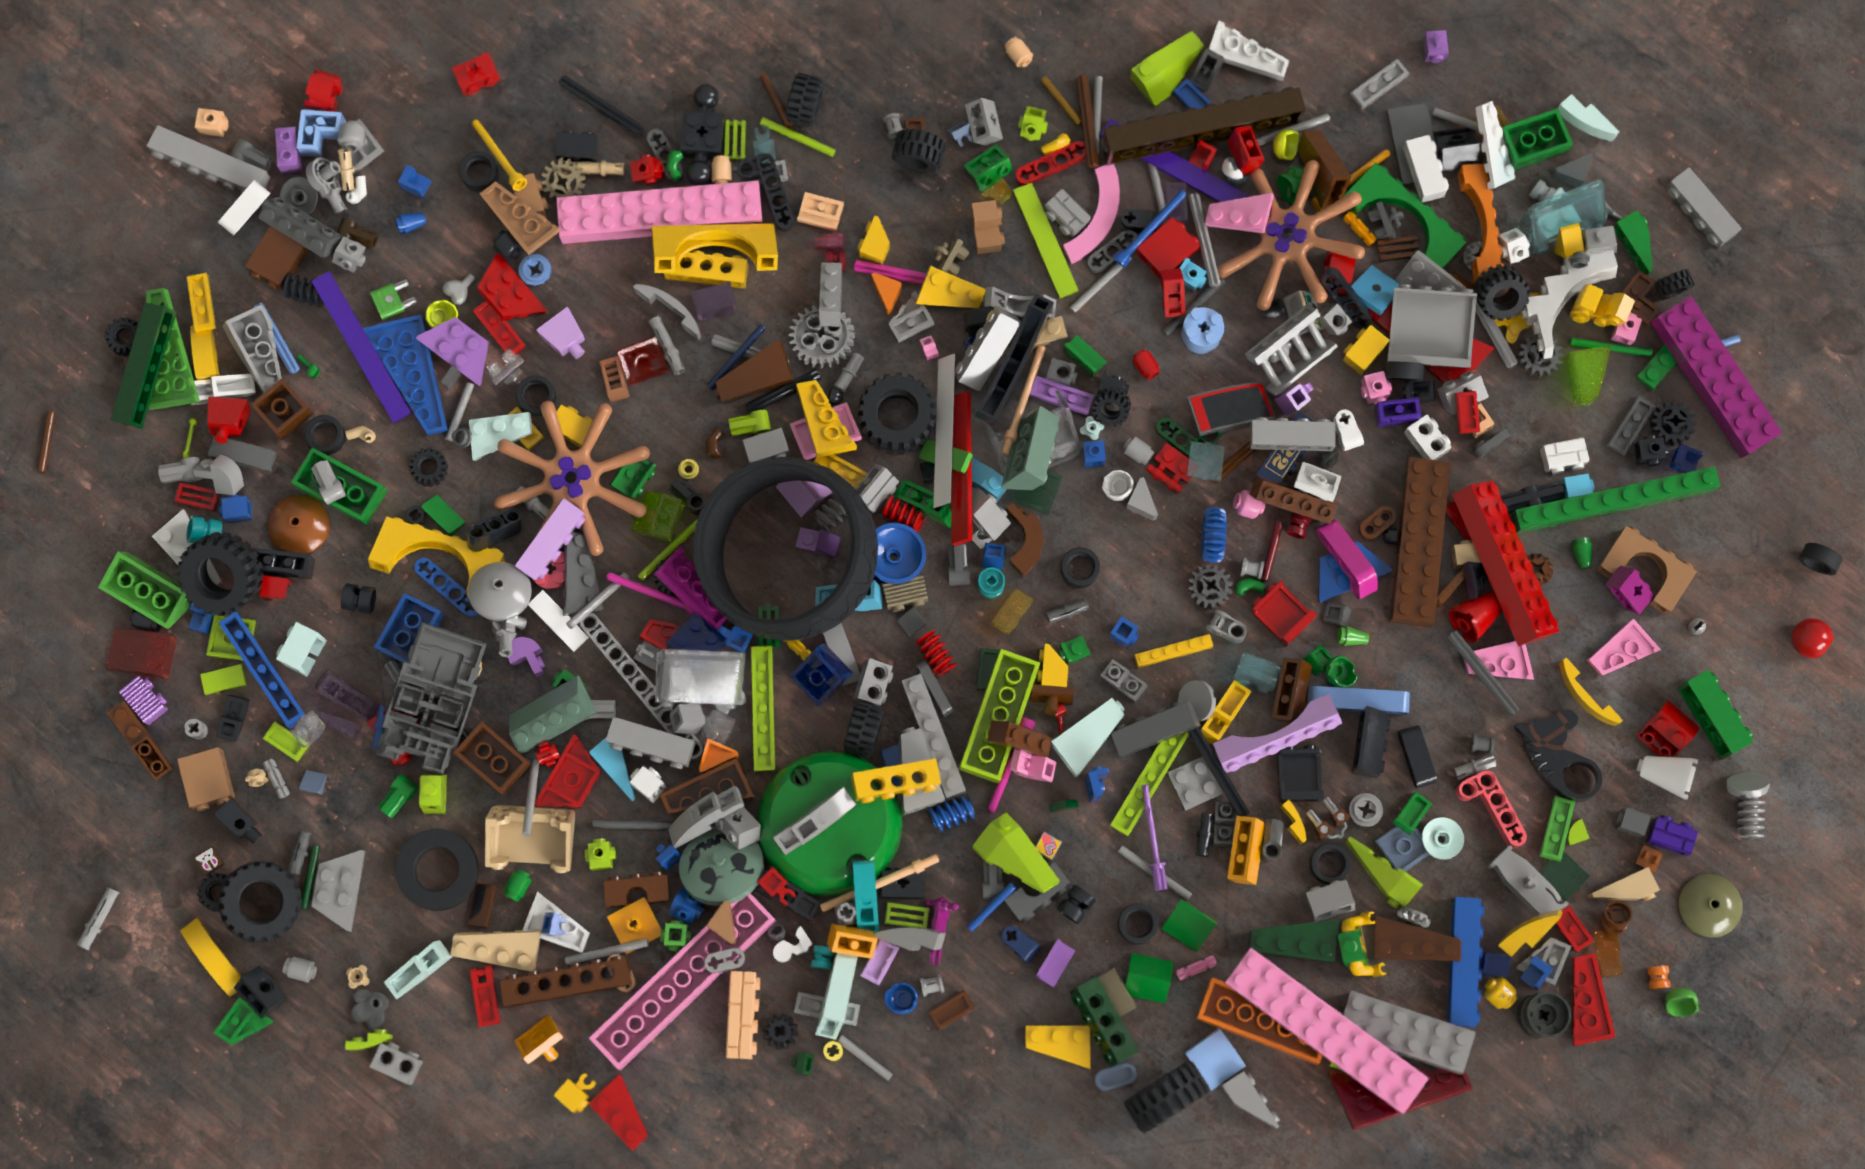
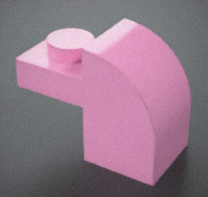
M1014 749L1010 761V770L1014 771L1013 774L1025 778L1052 782L1057 762L1047 757L1035 756L1022 750Z

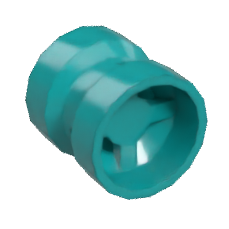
M814 945L813 953L815 955L814 959L811 960L810 967L831 970V957L834 955V952L829 947Z

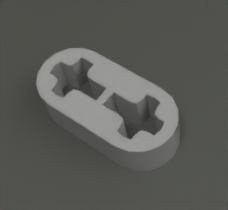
M738 948L712 953L706 957L705 967L711 973H720L739 968L745 962V955ZM736 952L737 955H741V958L738 959L737 964H735L734 961H726L727 958H731L733 956L732 953ZM713 957L718 961L724 960V963L717 965V969L709 966Z

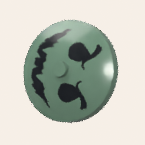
M718 829L709 830L694 838L684 849L679 863V874L686 891L697 901L715 906H720L727 900L732 904L745 898L756 888L764 870V858L757 842L737 849L733 843L728 841L726 835Z

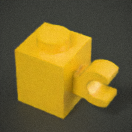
M586 1073L580 1076L576 1084L571 1079H568L554 1094L572 1113H576L577 1110L581 1112L588 1105L589 1102L586 1100L589 1096L583 1090L592 1089L596 1085L595 1081H592L590 1085H585L584 1079L588 1076Z

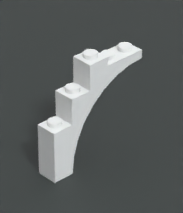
M1613 250L1587 253L1586 255L1590 256L1588 266L1584 268H1573L1569 258H1564V264L1560 267L1561 275L1545 277L1544 284L1540 287L1541 296L1528 297L1529 303L1524 305L1525 309L1521 311L1522 319L1525 318L1527 326L1533 325L1534 334H1538L1537 347L1539 352L1542 351L1544 359L1552 358L1554 348L1552 328L1562 307L1575 294L1580 292L1585 284L1593 285L1603 280L1616 278L1618 266Z

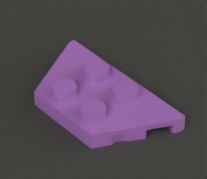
M455 317L416 337L417 340L449 364L456 367L477 385L480 386L482 384L489 342Z

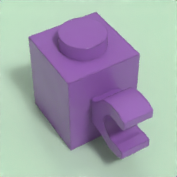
M1446 30L1426 31L1423 38L1425 62L1440 63L1446 59L1449 53Z
M1310 382L1306 385L1299 383L1286 389L1274 400L1285 416L1298 411L1311 401L1308 393L1314 388Z

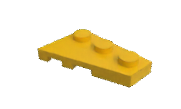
M929 266L915 304L979 308L986 289Z

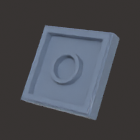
M1395 826L1374 841L1394 870L1400 868L1406 872L1429 855L1423 846L1422 835L1417 828L1408 835Z

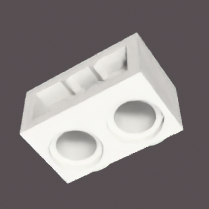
M1425 415L1409 426L1404 432L1423 459L1437 460L1451 449L1449 438L1445 434L1442 435L1438 429L1437 422L1428 415ZM1419 427L1426 428L1428 434H1421L1419 432ZM1431 444H1438L1440 451L1433 450Z

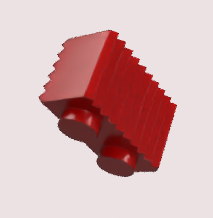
M1251 126L1236 127L1226 144L1229 145L1232 157L1236 161V167L1240 169L1242 174H1250L1261 167L1265 158Z

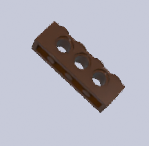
M1256 475L1249 493L1258 501L1331 524L1338 507L1334 502L1322 500L1316 495L1303 493L1297 488Z

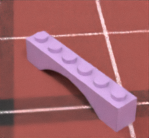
M1330 694L1310 701L1306 709L1296 720L1277 732L1259 737L1231 735L1213 743L1225 772L1228 773L1236 771L1249 763H1255L1265 756L1276 754L1279 750L1288 746H1294L1302 740L1313 738L1323 731L1334 729L1342 724V721Z

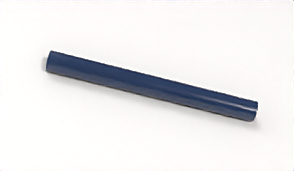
M761 323L708 382V387L713 390L716 387V381L725 376L762 335L766 328Z

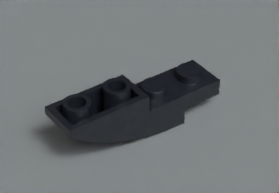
M763 870V875H762V877H763L768 871ZM789 882L785 888L793 890L796 897L793 898L791 895L786 894L784 900L787 901V906L781 904L779 895L772 898L759 884L754 889L755 892L771 901L777 902L807 921L812 920L821 902Z

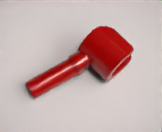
M1064 704L1058 705V711L1055 715L1058 721L1059 734L1064 733L1063 719L1061 717L1067 714Z

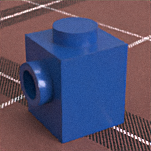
M235 494L221 499L222 505H219V514L227 523L252 521L251 500L247 496Z
M1121 616L1111 631L1109 638L1126 649L1129 644L1133 646L1139 635L1136 633L1139 627Z

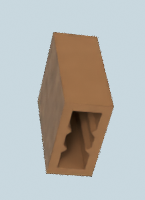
M217 747L177 759L190 808L197 810V812L209 809L210 805H224L229 799L235 798L222 749Z

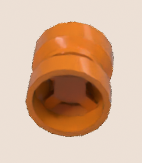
M1669 966L1647 968V973L1650 976L1649 989L1671 988V982L1668 980Z

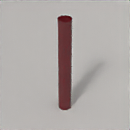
M1275 521L1261 580L1265 582L1269 581L1283 527V522Z

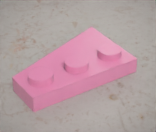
M1273 193L1210 204L1205 224L1210 227L1265 233L1274 195Z
M1631 619L1587 661L1602 676L1661 649L1634 619Z
M1516 641L1474 651L1493 676L1534 680L1526 645L1518 647ZM1464 659L1467 674H1476Z

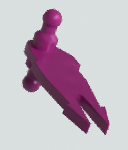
M942 897L934 901L927 899L925 906L935 909L931 929L946 932V924L950 914L949 909L956 911L959 905L957 903H950V901ZM942 947L938 950L930 949V965H934V961L936 966L939 965Z

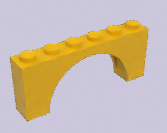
M774 223L652 226L655 273H675L676 264L683 255L693 249L705 246H725L739 250L754 262L757 271L777 270L778 251Z
M386 517L368 558L370 568L390 574L399 560L414 551L439 549L449 552L464 564L469 573V582L466 589L468 599V587L473 575L485 565L505 562L504 553L499 549L486 548L478 552L472 551L468 548L467 541H463L458 536H447L439 530L433 529L431 531L416 523H406L397 517Z

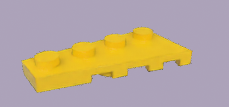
M817 380L797 383V393L816 458L856 450V443L850 438L848 430L840 422L835 409H832L827 396Z

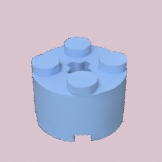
M1194 308L1186 316L1181 329V339L1187 349L1197 354H1205L1215 349L1219 345L1224 333L1222 316L1210 308Z

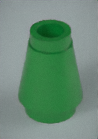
M1589 537L1572 540L1573 545L1571 547L1579 568L1590 567L1592 542L1589 541Z

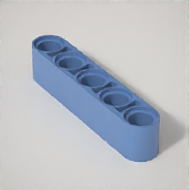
M1310 686L1307 690V705L1310 701L1330 694L1337 711L1361 712L1366 706L1388 714H1409L1410 693L1406 691Z

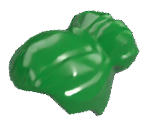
M1290 165L1287 173L1279 175L1276 179L1277 186L1281 191V198L1292 206L1304 172V168L1301 166Z

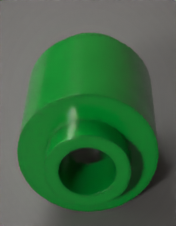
M520 869L517 872L513 871L504 888L505 892L503 895L519 902L520 898L524 897L532 881L529 879L530 874Z

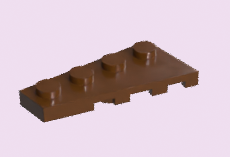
M1376 916L1375 959L1461 962V939Z

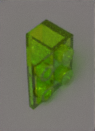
M645 492L641 503L646 506V514L640 518L636 517L632 531L671 543L684 508L683 500L664 493Z

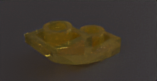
M1016 588L1003 604L991 624L1009 635L1020 622L1021 616L1032 605L1033 598Z

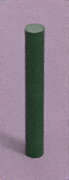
M312 845L301 897L302 909H308L320 846Z

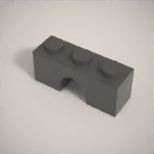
M1055 862L1050 865V868L1060 880L1057 885L1035 897L1028 896L1020 888L1004 900L1005 905L1018 922L1022 920L1027 922L1035 916L1033 911L1039 907L1044 909L1052 903L1050 898L1056 894L1061 896L1069 889L1067 885H1069L1070 881Z

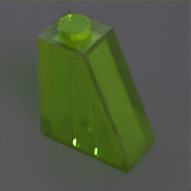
M1610 346L1571 351L1565 357L1574 404L1590 405L1599 397L1611 350Z

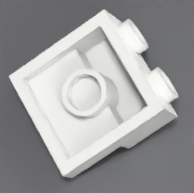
M1303 462L1294 487L1303 493H1310L1322 500L1333 502L1342 476Z

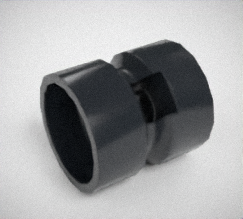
M346 583L341 595V609L348 611L358 609L361 613L371 614L376 603V588L369 586L359 588L357 584Z
M1073 885L1067 894L1068 899H1063L1057 910L1069 920L1079 925L1085 917L1084 911L1090 910L1096 900L1082 888Z

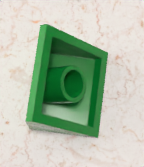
M1131 953L1125 988L1130 996L1165 1004L1171 983L1173 962Z

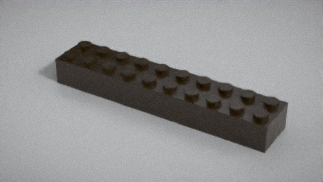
M1287 87L1280 92L1268 91L1261 96L1249 95L1237 101L1230 99L1219 105L1211 103L1204 106V108L1196 109L1193 107L1181 113L1170 112L1162 117L1151 116L1139 122L1138 120H1131L1120 126L1112 124L1104 130L1100 144L1107 166L1196 147L1199 140L1207 144L1229 140L1236 127L1251 126L1254 134L1290 127L1300 123L1306 108L1300 87L1294 89L1293 87Z

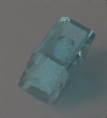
M1243 652L1233 678H1236L1238 683L1248 686L1249 683L1257 686L1256 689L1261 692H1273L1282 666Z

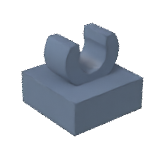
M963 121L947 130L949 137L955 140L959 146H963L961 142L963 136H966L968 141H972V136L969 134L971 132L970 124Z

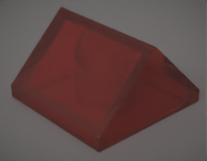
M655 336L617 350L630 386L668 372Z

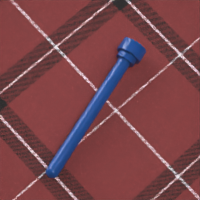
M1183 190L1179 191L1125 250L1122 249L1115 253L1113 259L1120 266L1126 267L1130 262V255L1185 198L1186 192Z

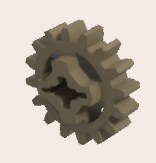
M560 157L558 163L552 160L551 165L547 164L545 167L547 171L542 173V176L546 179H543L541 184L547 185L544 192L550 191V198L554 195L557 196L556 201L559 197L580 195L582 193L580 188H584L586 185L581 182L586 179V176L581 175L583 168L577 169L578 162L571 164L570 158L564 162L563 158ZM552 171H553V172H554L553 174H554L555 178H554V180L551 182V174H552ZM561 177H562L563 179L566 178V179H567V182H565V181H562V182H561V181H560V178H561ZM576 178V187L573 188L572 182Z

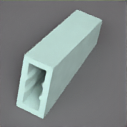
M1111 698L1051 741V746L1075 778L1080 775L1125 715L1123 711L1125 709L1118 700L1115 702Z
M836 952L816 1035L836 1040L844 1022L858 956Z

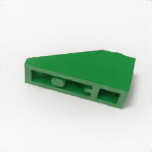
M1637 210L1617 221L1614 225V231L1638 269L1649 276L1653 271L1649 228L1646 218L1640 215Z
M904 479L894 497L901 499L903 503L907 502L908 506H914L918 512L921 510L923 515H927L928 518L950 528L951 503L933 508L934 492Z

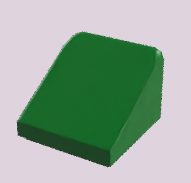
M1320 645L1303 660L1312 665L1311 673L1316 676L1326 668L1328 661L1332 657Z

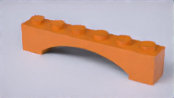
M1484 164L1462 165L1457 175L1460 192H1465L1472 201L1478 213L1482 229L1480 255L1475 258L1471 265L1474 284H1477L1476 280L1478 277H1482L1481 273L1483 271L1487 272L1491 266L1496 268L1498 264H1501L1503 267L1504 264L1501 263L1502 248L1501 245H1498L1497 239L1499 229L1498 226H1495L1496 210L1492 207L1493 191L1492 189L1488 190L1487 185L1490 182V175L1485 172Z

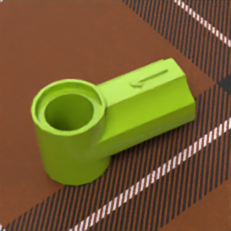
M757 410L751 412L750 415L729 419L732 437L752 433L760 435L771 431L767 410Z

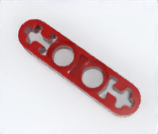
M1082 141L1073 142L1020 167L1016 172L1017 183L1021 186L1029 183L1033 184L1083 161L1086 158L1085 143ZM1077 147L1079 150L1083 149L1082 155L1075 153ZM1058 155H1063L1067 161L1064 164H1058L1055 158ZM1045 163L1049 169L1043 173L1037 169V166ZM1023 172L1026 175L1030 174L1028 176V180H1025V178H1021Z

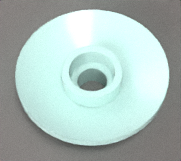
M1436 818L1425 826L1422 833V843L1425 850L1431 856L1446 860L1455 857L1461 851L1464 844V835L1462 829L1455 821L1448 818ZM1439 836L1444 838V843L1438 841Z

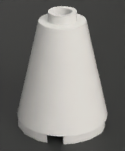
M1645 756L1644 760H1639L1637 771L1640 772V777L1687 800L1688 795L1685 794V791L1690 792L1696 767L1692 766V764H1697L1698 759Z

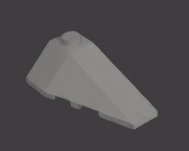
M259 305L225 321L222 327L228 339L264 394L282 379L272 331L273 326L263 305Z

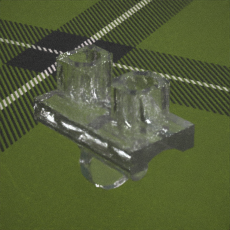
M507 349L501 355L507 362L504 367L501 368L496 361L487 366V370L492 376L491 379L495 385L505 377L507 378L504 382L507 385L513 380L517 384L521 382L518 376L523 371L520 368L515 372L513 371L524 360L520 354L517 355L511 349Z

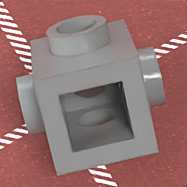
M343 236L334 252L332 262L354 273L357 267H362L365 262L366 256H364L366 247Z

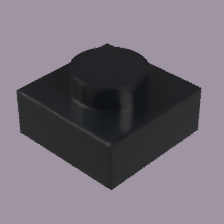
M1280 298L1273 299L1270 308L1262 311L1265 318H1277L1278 316L1285 315V308Z

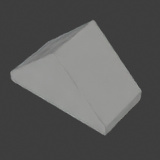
M1142 477L1139 479L1126 509L1153 521L1157 519L1158 513L1146 481Z

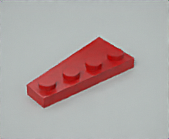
M1596 954L1574 957L1573 1046L1615 1038V1031Z

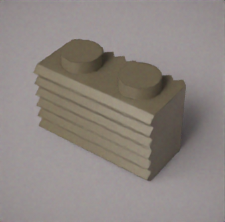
M923 574L902 584L882 583L888 611L900 612L905 610V607L911 605L918 608L924 606L925 602H928Z

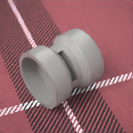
M1540 179L1529 196L1533 199H1538L1540 204L1546 207L1557 190L1553 187L1549 188Z

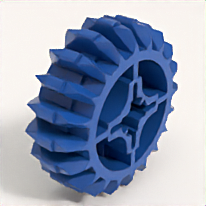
M1212 507L1206 508L1204 511L1201 554L1203 560L1209 563L1221 562L1224 558L1227 520L1226 512L1223 508Z

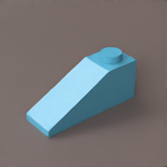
M972 458V486L975 488L979 487L986 495L988 493L991 494L998 502L1007 490L1001 487L1003 476Z
M875 580L872 581L868 593L861 604L855 608V611L882 609L883 590ZM837 585L816 587L815 606L823 602Z
M604 738L589 753L633 801L635 795L630 784L631 779L624 753L609 748L610 744Z

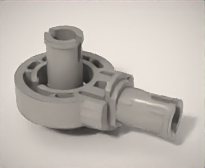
M317 158L306 167L307 179L311 186L319 191L322 198L328 199L335 215L347 210L339 194L342 190L339 185L340 165L335 161L331 162L325 158Z
M516 616L503 621L489 619L492 622V631L495 634L496 641H499L500 656H511L513 654L512 640L516 637L515 628L523 630L527 623L526 617Z

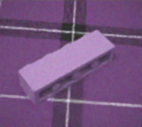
M564 498L515 566L535 581L538 578L543 579L549 571L547 568L551 561L555 562L561 555L559 549L563 544L567 546L573 538L572 531L575 527L579 529L586 520L583 517L586 513Z

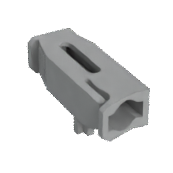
M1508 845L1487 866L1489 869L1494 868L1502 883L1536 916L1554 910H1561L1569 904L1567 901L1558 904L1561 901V897L1556 889L1527 860L1512 852L1511 849L1513 847L1511 845Z

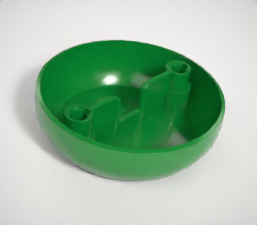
M820 751L801 756L787 764L773 777L761 798L757 813V822L761 825L760 839L758 841L761 851L771 868L773 867L787 882L802 889L804 893L820 897L841 896L854 890L853 862L874 860L876 880L882 875V871H886L892 863L899 848L903 829L901 805L897 794H894V798L887 800L877 797L874 798L873 802L861 803V800L855 801L851 775L856 772L877 769L874 765L856 755L839 751ZM803 775L807 776V782L804 779ZM797 777L799 778L802 785L796 782ZM870 782V786L873 790H880L881 786L879 782ZM845 787L856 805L803 845H799L785 855L773 836L808 813L811 808Z

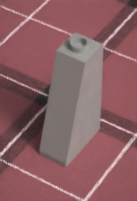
M914 727L903 730V734L898 737L899 765L930 760L931 757L921 728L915 730ZM912 774V780L915 783L922 782L919 774ZM940 785L932 792L924 793L922 789L915 791L916 794L903 796V793H900L902 816L941 804L945 801Z

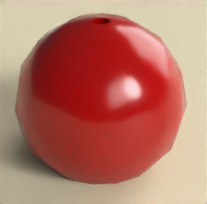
M1807 618L1800 621L1794 627L1791 635V642L1795 651L1807 659L1821 657L1834 639L1831 627L1825 621L1818 618Z

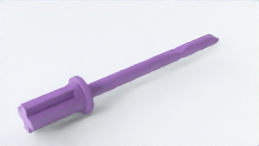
M1148 784L1142 785L1154 861V864L1149 865V867L1152 869L1155 891L1166 890L1167 883L1164 870L1166 863H1160Z

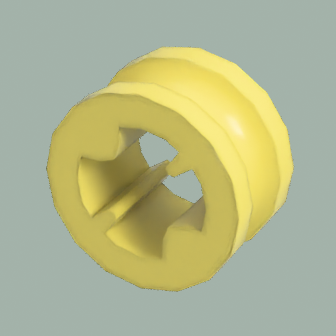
M836 1041L828 1042L824 1047L825 1057L830 1061H836L841 1058L843 1054L842 1046ZM833 1045L838 1046L836 1049H839V1054L830 1057L827 1049L832 1048Z

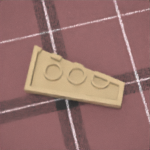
M542 929L534 931L515 930L514 932L494 931L493 933H455L451 956L534 971Z

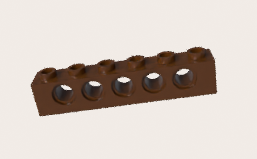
M623 955L610 957L608 962H602V959L589 961V965L581 966V963L568 965L569 969L560 970V967L548 968V972L539 974V971H531L526 973L527 976L520 978L518 974L505 976L506 980L500 981L503 1007H514L632 985L629 959H623ZM610 967L613 970V975L610 979H605L603 972L606 968ZM590 971L592 979L590 982L584 983L582 976L585 972ZM565 975H569L571 978V983L567 987H564L561 983ZM544 979H548L550 987L543 991L541 989V982ZM523 983L529 985V990L526 994L520 992V986Z

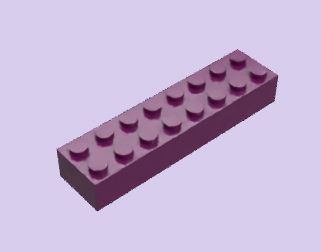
M1692 296L1651 321V324L1740 458L1751 454L1782 434V431Z

